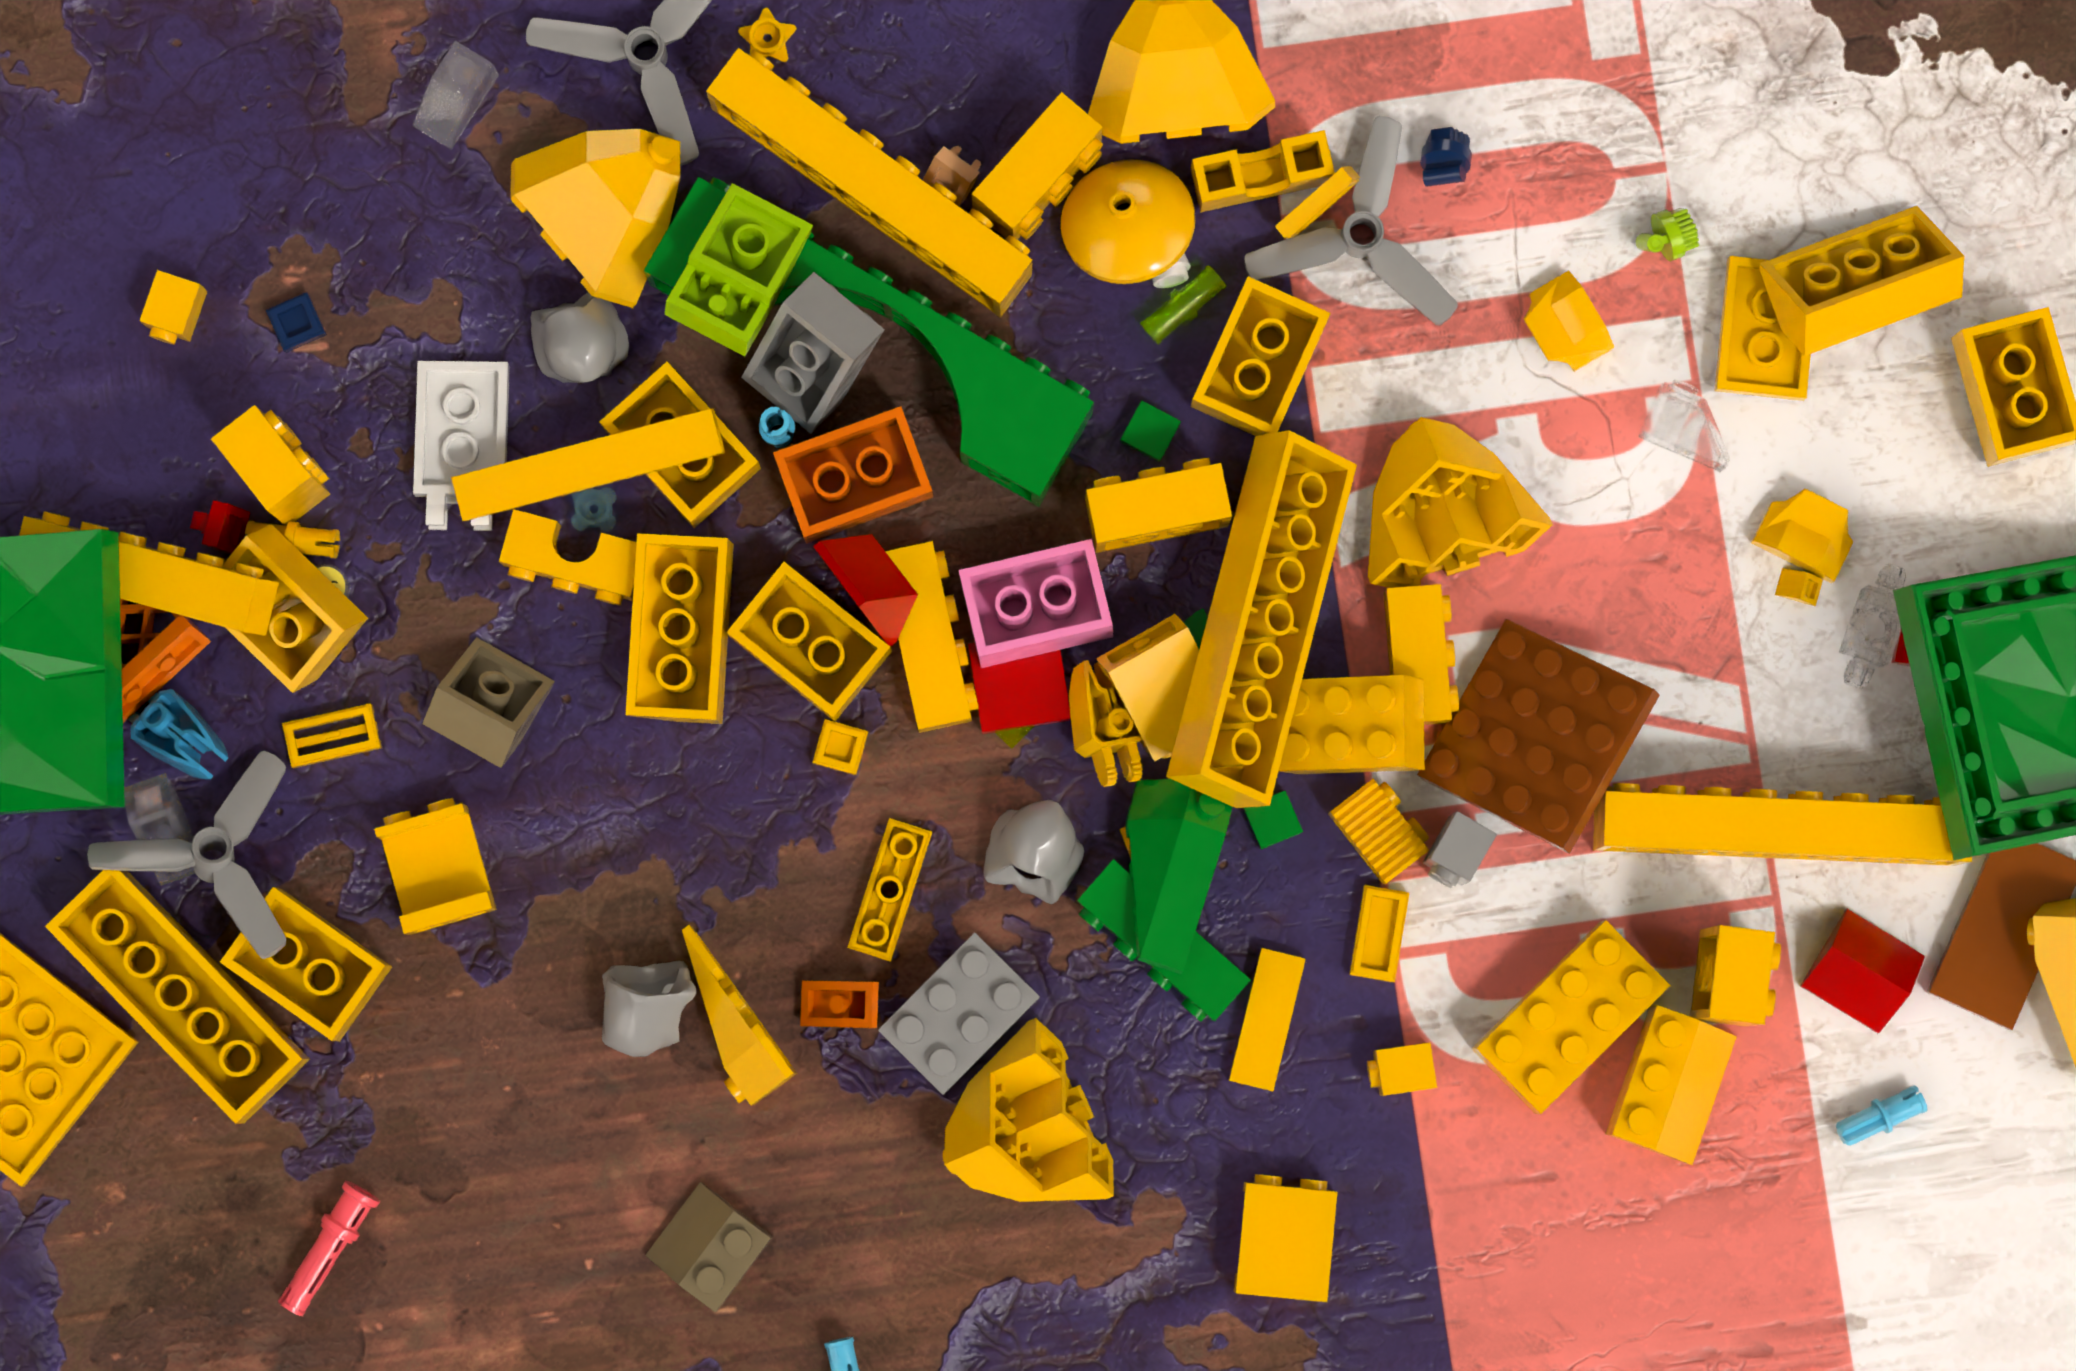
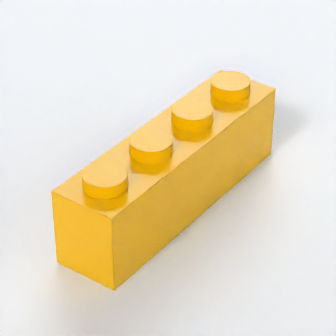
M933 541L885 551L918 593L898 640L919 733L971 722L970 711L979 708L973 682L964 684L960 668L961 666L969 665L963 638L954 640L951 622L959 621L954 594L945 596L941 579L950 577L944 550L935 552Z

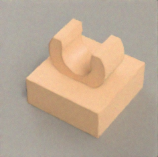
M943 146L934 156L923 181L931 187L935 182L946 187L957 197L954 203L960 206L967 198L980 173L978 170L981 162L976 159L972 165H969L958 157L962 150L961 147L955 146L949 150Z

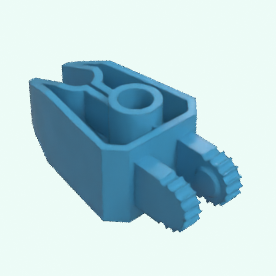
M173 689L155 693L147 701L150 704L141 714L136 711L128 718L133 723L131 725L132 740L152 756L192 777L200 779H211L213 777L210 772L201 766V755L192 748L193 746L202 754L212 751L225 762L228 759V753L222 740L198 711Z

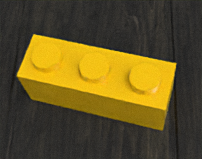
M1441 584L1386 588L1383 596L1390 675H1407L1424 679V725L1450 722L1452 720V712H1459L1457 685H1449L1448 667H1455L1453 640H1446L1444 622H1451L1452 619L1450 596L1442 595Z

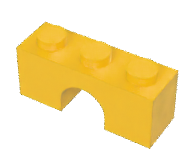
M1325 130L1281 139L1278 145L1257 152L1238 154L1236 149L1192 159L1190 169L1200 213L1319 187L1335 173Z
M513 509L499 562L504 567L509 568L508 576L529 582H534L535 575L553 579L551 587L574 594L578 593L579 587L596 591L595 599L621 606L623 599L633 601L637 542L601 533L597 548L592 556L581 562H569L561 558L557 550V540L561 529L558 521Z

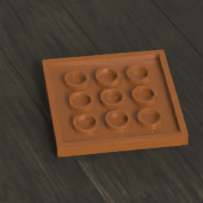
M1505 619L1459 700V712H1452V720L1445 724L1424 761L1425 770H1419L1417 776L1429 784L1570 854L1660 694L1643 683Z

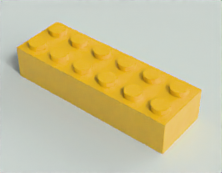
M103 870L45 926L235 1124L245 1123L310 1060L128 871Z

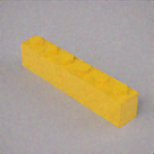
M44 511L42 519L24 516L19 536L96 529L108 530L109 528L82 521L80 529L69 526L70 517ZM120 532V599L240 632L266 636L279 582L262 578L264 569L242 563H237L235 570L224 568V558L198 552L196 560L184 557L186 548L159 542L157 549L145 546L146 537Z

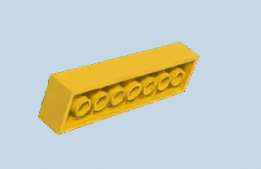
M738 48L706 90L711 109L1001 318L1032 276V259L1028 256L1030 249L1011 235H1008L1004 240L993 232L991 228L994 224L979 211L972 208L967 213L954 203L957 197L943 185L935 182L931 187L918 177L920 170L904 157L898 156L896 160L889 157L881 150L884 146L883 143L874 135L864 129L859 134L845 124L846 116L828 103H825L823 107L817 105L808 97L811 92L799 81L790 76L786 81L781 79L772 71L774 65L755 50H752L748 55Z
M1290 430L1255 436L1166 777L1234 808L1270 806L1357 464Z
M1613 783L1612 786H1608L1607 791H1605L1594 810L1593 851L1956 866L1972 862V857L1953 860L1939 797H1933L1932 800H1924V805L1914 804L1915 796L1887 795V798H1879L1878 803L1869 802V794L1841 793V796H1833V801L1823 800V792L1795 791V794H1788V799L1777 798V790L1750 789V792H1743L1742 797L1731 796V788L1704 787V790H1697V795L1686 794V786L1659 785L1658 788H1652V793H1640V784Z

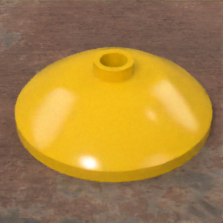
M1144 160L1115 161L1091 171L1072 189L1065 201L1061 215V234L1071 259L1090 276L1115 284L1143 282L1167 271L1185 253L1195 229L1194 205L1184 183L1167 168ZM1121 204H1130V207L1126 210L1119 211L1116 209Z

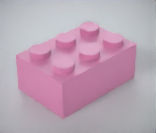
M1092 539L958 570L981 668L1113 637V624Z

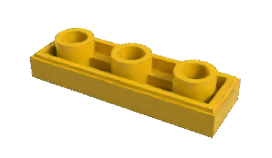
M889 818L847 948L891 962L929 846L932 831ZM888 881L895 882L899 887L898 894L893 898H886L881 892L883 884Z

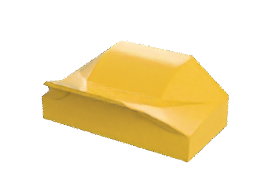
M1569 270L1529 293L1528 296L1531 299V304L1523 320L1548 361L1568 363L1575 372L1614 349V344L1605 323L1582 285Z
M1804 488L1798 494L1785 501L1770 503L1751 543L1829 583H1833L1853 544V540L1848 534V510Z

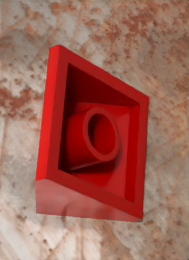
M869 534L822 540L813 546L885 643L890 647L895 644L918 593L875 537Z
M1846 909L1800 987L1879 1034L1910 996L1925 956L1849 909Z

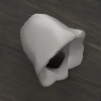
M588 292L575 303H563L557 307L536 310L531 313V336L534 354L541 372L548 377L557 379L562 383L589 382L600 376L608 377L612 374V370L628 357V335L618 317L616 308L610 301L593 297Z
M1053 800L1034 802L1022 807L1020 810L1008 809L998 818L991 831L990 843L986 850L984 878L987 882L1000 885H1015L1021 893L1035 895L1049 904H1054L1058 901L1077 874L1084 855L1083 845L1076 838L1074 827L1059 803ZM1013 866L1027 873L1041 876V878H1025Z
M684 961L651 964L645 967L615 965L611 966L602 975L605 991L602 1041L605 1045L632 1057H647L656 1050L680 1042L679 1022L681 1013L696 995V987L690 980V971Z

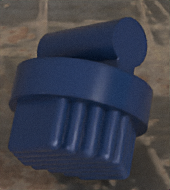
M1453 127L1432 129L1430 131L1426 144L1422 148L1420 160L1421 167L1423 168V182L1426 187L1465 182L1466 173L1471 168L1472 152L1469 149L1470 137L1468 134H1464L1462 131L1459 132L1458 129Z

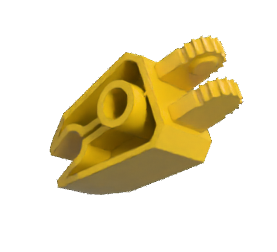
M1085 660L1073 669L1068 695L1074 751L1084 758L1092 757L1097 778L1103 787L1113 786L1117 783L1118 773L1113 753L1118 754L1120 766L1123 770L1122 773L1126 781H1140L1143 769L1137 743L1142 738L1115 686L1103 673L1099 663L1094 664V674L1089 661Z

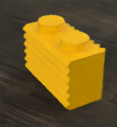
M1371 779L1330 811L1328 815L1380 882L1385 885L1429 851L1424 844L1429 839V836L1415 818L1412 817L1408 821L1405 820L1396 808L1401 803L1399 797L1385 781L1378 785L1374 779Z

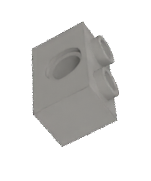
M1458 811L1448 817L1423 861V864L1431 868L1428 876L1449 888L1456 886L1457 883L1461 886L1469 883L1497 833Z

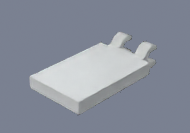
M418 361L413 494L415 497H427L426 525H429V530H447V504H458L451 477L507 462L510 369L508 362ZM493 514L471 520V526H474V531H492Z

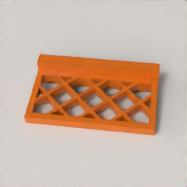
M120 599L121 646L122 644L139 643L138 654L127 664H122L123 723L211 642L189 617L172 613L176 619L161 633H152L155 613L171 612L141 604H128L127 600ZM126 614H144L141 634H123Z

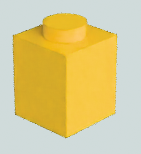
M157 270L140 322L151 329L149 336L173 345H175L177 338L190 342L208 291L199 283Z
M1431 1042L1374 1050V1060L1367 1061L1370 1087H1378L1380 1096L1437 1088Z

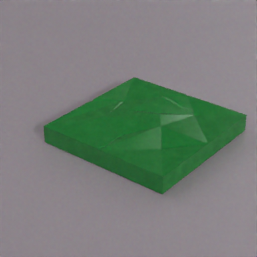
M96 529L0 537V815L125 807L119 532Z
M2076 555L1918 583L1893 590L1921 718L1925 725V736L1953 860L2075 836Z

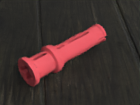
M345 1180L342 1189L344 1192L331 1213L324 1214L322 1217V1231L299 1266L290 1284L278 1299V1303L296 1315L303 1316L311 1300L331 1271L340 1253L347 1243L352 1244L353 1241L358 1239L360 1236L357 1231L370 1209L377 1208L380 1200L373 1194L350 1181Z

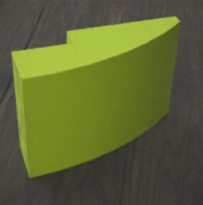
M732 183L689 255L686 268L666 300L664 315L746 356L781 293L812 231L813 225Z

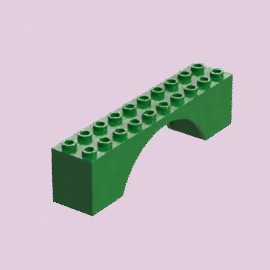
M700 177L697 178L643 270L650 286L668 296L670 295L688 264L689 255L730 187L728 184L715 177H712L710 182ZM810 233L774 306L782 304L815 272L824 281L833 285L840 294L854 305L884 316L905 329L932 355L952 389L962 426L961 463L1040 507L1093 415L1094 401L1088 398L1090 391L1069 379L1064 384L1058 382L1048 375L1051 369L1031 357H1027L1025 362L1011 355L1009 352L1011 346L1001 339L990 334L985 339L972 333L970 330L972 324L952 312H948L946 317L931 308L932 301L911 289L908 290L907 294L900 292L891 285L893 279L873 267H869L867 272L863 271L852 263L854 257L832 244H830L828 249L821 247L812 240L814 234Z

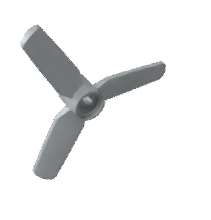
M664 0L653 12L650 27H637L628 35L614 27L543 18H532L526 29V42L530 46L608 63L628 59L631 68L642 75L641 91L659 135L680 141V166L690 163L699 156V150L675 75L665 66L668 59L666 45L683 38L712 0ZM652 42L658 46V51L652 59L640 60L634 56L635 49L639 44Z
M1378 116L1374 119L1358 173L1361 178H1359L1360 181L1355 185L1352 196L1355 213L1347 218L1343 229L1323 227L1247 253L1244 257V262L1249 277L1255 280H1262L1335 262L1346 252L1354 258L1368 257L1374 273L1435 325L1440 326L1450 319L1458 307L1457 301L1401 244L1383 238L1384 227L1379 216L1388 206L1402 132L1400 122L1383 116ZM1355 225H1366L1372 230L1374 240L1366 245L1358 244L1351 238L1350 229Z
M261 751L215 814L214 827L200 830L194 836L192 843L181 839L92 843L89 845L87 853L89 867L94 870L178 872L193 867L195 874L201 880L214 883L215 895L259 957L266 959L276 955L286 945V936L248 871L234 862V846L247 839L285 774L286 766L284 762L274 754ZM210 850H218L224 853L221 858L216 860H209L202 856Z

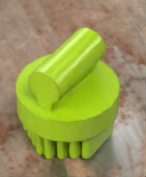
M1687 209L1662 210L1651 216L1653 234H1639L1635 241L1636 246L1641 251L1655 253L1661 251L1663 256L1671 262L1685 256L1686 251L1699 246L1698 230L1695 228L1696 224L1693 223V219L1690 218L1691 215L1688 214Z

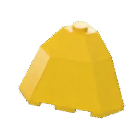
M1135 0L1110 40L1088 115L1103 127L1102 135L1123 144L1140 142L1139 135L1166 132L1167 139L1202 135V128L1226 125L1229 128V132L1248 130L1275 108V99L1238 27L1212 0Z
M642 129L598 130L580 133L514 159L511 163V201L522 213L529 211L544 230L540 235L562 261L568 258L584 277L580 283L591 296L633 308L637 304L647 280L643 270L669 228L680 181V141Z
M1420 417L1393 443L1373 491L1368 578L1371 584L1389 588L1421 585L1420 580L1427 574L1444 569L1447 576L1480 566L1479 558L1502 551L1508 557L1524 552L1553 524L1550 517L1492 451L1453 424Z
M1037 1018L1029 1020L968 1082L945 1128L944 1165L970 1188L1019 1202L1101 1200L1114 1196L1113 1158L1107 1144H1101L1091 1131L1087 1120L1094 1118V1115L1081 1085L1072 1087L1065 1064V1061L1069 1058L1062 1042Z

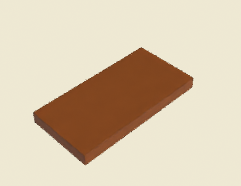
M2038 843L1988 853L1926 993L2007 1030H2013L2039 971L2035 962L2034 945H2029L2027 940L2028 921L2030 918H2033V915L2043 904L2071 898L2076 886V860Z

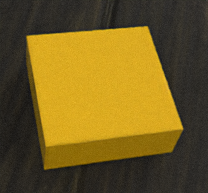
M825 719L812 763L857 776L869 732Z

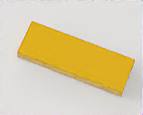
M1261 948L1228 1081L1274 1091L1304 969L1305 958Z

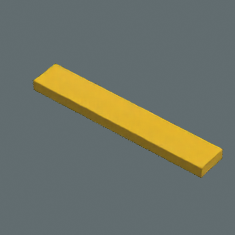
M707 409L453 476L451 479L462 521H469L724 454L725 450L714 409Z

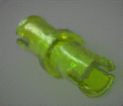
M1207 265L1200 274L1180 291L1177 289L1171 291L1168 294L1170 299L1147 319L1141 321L1140 325L1152 340L1159 345L1163 339L1187 319L1192 322L1198 316L1196 311L1227 286L1219 275Z

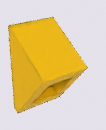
M1782 568L1775 595L1816 606L1823 579L1805 571Z

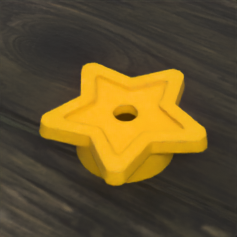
M769 8L762 10L759 19L753 25L738 29V33L751 44L750 53L752 50H755L765 58L772 57L781 62L788 60L785 43L795 33L796 26L778 22ZM765 35H771L772 40L765 42L763 40Z

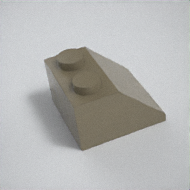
M476 637L437 686L422 724L502 768L521 743L555 681Z
M700 1182L645 1256L679 1286L712 1311L717 1312L773 1236Z

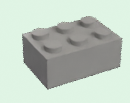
M813 272L782 303L741 378L781 410H785L796 423L812 434L842 403L885 329L878 325L871 316L861 311L840 294L833 285L827 283Z
M974 933L878 1031L944 1095L1040 996Z

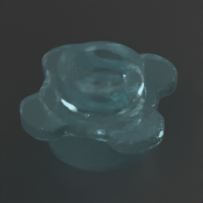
M603 487L601 490L587 489L572 493V499L575 502V515L571 518V523L575 529L584 531L588 527H597L607 532L614 528L616 519L612 515V509L617 495L612 488ZM592 505L598 506V511L596 513L590 512V507Z

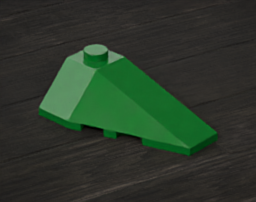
M1172 779L1137 781L1125 826L1126 837L1130 839V878H1133L1135 906L1133 907L1137 960L1181 974L1187 961L1222 849L1233 807Z

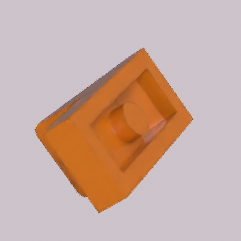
M802 981L800 1026L877 1028L879 982Z

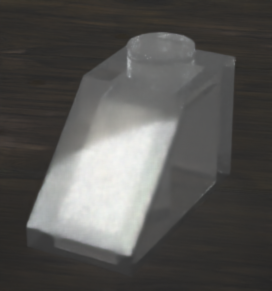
M454 41L431 77L413 127L452 150L499 76L494 64L459 42Z
M1673 380L1672 384L1664 381L1657 390L1638 437L1718 472L1723 471L1728 466L1731 458L1707 400L1697 396L1698 389L1688 383Z
M166 773L124 787L128 823L137 840L181 839L192 843L193 835L183 806ZM193 867L178 872L153 871L161 886L195 874Z

